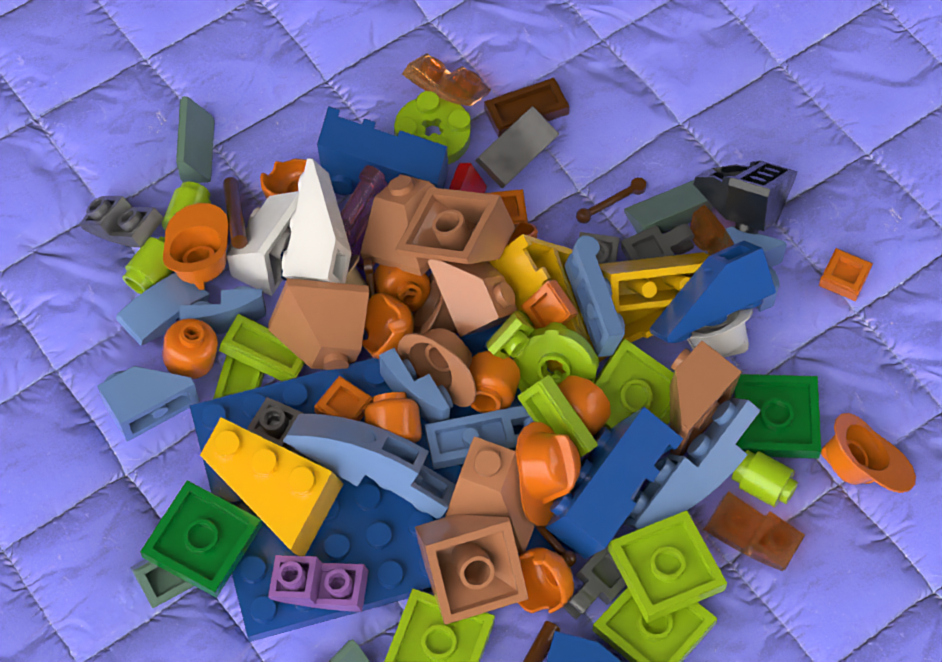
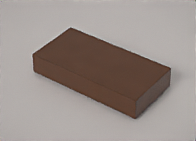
M554 77L484 101V110L498 138L532 106L547 122L568 115L570 108Z

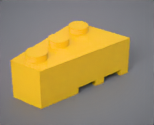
M522 234L505 247L500 259L489 261L511 286L515 294L516 307L524 313L525 311L521 305L547 281L556 280L578 311V314L565 326L567 329H571L584 337L594 350L565 271V263L573 249ZM608 356L598 357L599 363ZM548 360L550 372L556 370L562 374L565 372L562 368V363L556 360Z
M700 252L599 264L603 277L607 278L611 285V298L616 312L621 314L624 320L625 334L622 339L625 338L632 343L642 337L647 339L653 336L649 328L708 256L711 255Z
M222 417L219 419L200 454L212 469L297 556L306 555L343 486L341 480L332 471Z

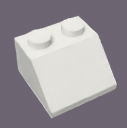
M299 191L271 195L261 208L257 207L253 210L246 228L247 245L242 249H236L230 243L226 252L231 277L256 289H262L264 293L270 296L274 294L285 278L282 276V257L289 246L291 236L290 219L292 213L297 208Z

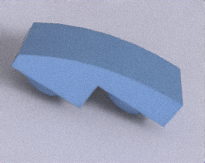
M173 273L126 305L117 313L116 320L142 346L166 334L167 329L179 318L180 305H192L200 301L208 302L210 294L206 290L200 291L195 284L182 281L176 273Z
M248 286L221 290V304L200 301L192 305H180L179 320L188 318L202 320L212 327L216 335L227 333L238 314L253 321L266 316L263 290L253 289Z
M395 348L379 355L381 376L393 392H406L408 399L418 403L421 418L429 423L450 420V408L453 407V403L443 385L436 386L430 374L418 379L408 359L402 361Z

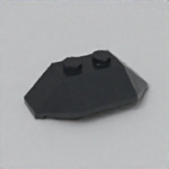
M759 160L751 162L750 166L735 164L711 168L696 176L693 185L724 219L736 222L734 228L746 233L758 234L759 230L765 231L778 221L798 171Z

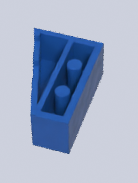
M328 106L317 147L320 165L329 173L334 193L339 195L366 196L374 199L378 193L388 186L392 179L400 174L429 181L436 188L444 189L449 170L447 146L403 131H399L398 136L374 129L376 122L364 118L362 124L339 117L340 110Z
M645 407L609 430L603 427L594 436L598 446L593 449L588 459L584 458L581 461L580 476L569 494L555 499L550 508V511L554 514L545 528L584 559L607 547L637 505L633 500L645 479L653 482L660 473V470L654 466L658 459L669 450H676L684 439Z

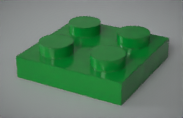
M741 374L733 392V398L749 400L761 411L737 441L736 445L744 452L749 450L756 454L760 451L769 457L819 459L821 454L818 376Z
M187 480L140 553L142 558L217 598L262 527V522L258 517Z

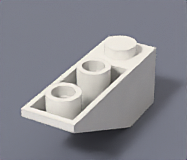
M307 158L305 170L299 177L298 189L300 194L297 208L292 213L290 219L291 236L288 249L282 257V276L286 279L345 284L351 258V249L329 173L314 159Z

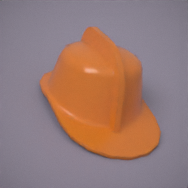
M196 203L176 212L168 222L163 251L164 265L169 270L174 271L182 281L195 284L200 291L205 290L206 282L217 278L225 269L229 231L226 213L220 207L211 203Z
M842 413L835 419V435L823 446L821 455L843 481L851 485L876 482L882 487L898 493L909 492L915 486L916 475L913 466L899 449L876 433L856 415Z
M531 422L523 427L516 445L523 511L530 522L536 526H547L554 514L550 511V508L555 499L569 494L580 476L581 459L577 446L568 435L554 433L551 427L542 422Z

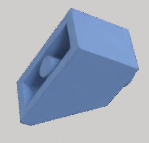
M133 366L126 371L115 372L97 386L104 406L126 442L190 408L189 405L200 402L195 383L191 377Z

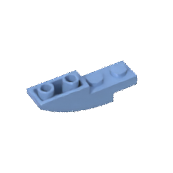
M731 398L723 402L715 410L712 416L714 421L707 431L697 436L689 445L687 450L689 455L687 458L669 454L667 457L661 458L654 465L660 470V473L653 482L648 481L642 491H638L633 500L637 505L623 524L639 530L690 509L716 490L748 455L736 443L761 410L746 399Z
M299 414L283 442L293 447L296 452L318 462L332 471L338 478L358 486L366 475L383 489L391 490L412 503L419 511L428 513L438 520L441 519L449 507L456 485L423 465L429 451L390 431L343 417L322 414Z

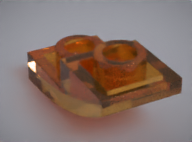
M428 53L410 62L402 73L403 76L423 90L432 91L439 98L460 105L472 106L486 97L491 91L475 72L461 66L450 73L439 59L431 57Z
M705 204L693 213L690 228L695 238L692 240L700 250L707 251L709 255H713L734 245L724 226Z
M729 491L722 497L703 530L730 547L780 571L786 569L805 537V534L771 511L763 515Z

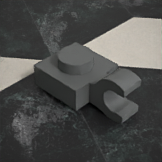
M688 223L679 225L664 234L661 233L656 225L622 240L621 250L628 261L684 254L694 248L691 239L695 238V235Z
M608 545L605 549L594 554L575 574L584 585L563 608L576 620L597 597L607 605L624 588L626 583L608 551Z

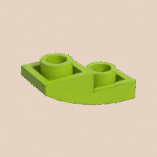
M515 310L486 342L488 350L494 356L502 359L517 356L526 348L530 341L528 336L535 330L532 327L533 323L524 312Z

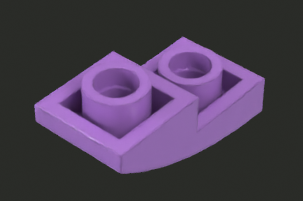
M275 555L268 597L274 601L299 606L362 612L368 569L364 564L322 563L318 557Z

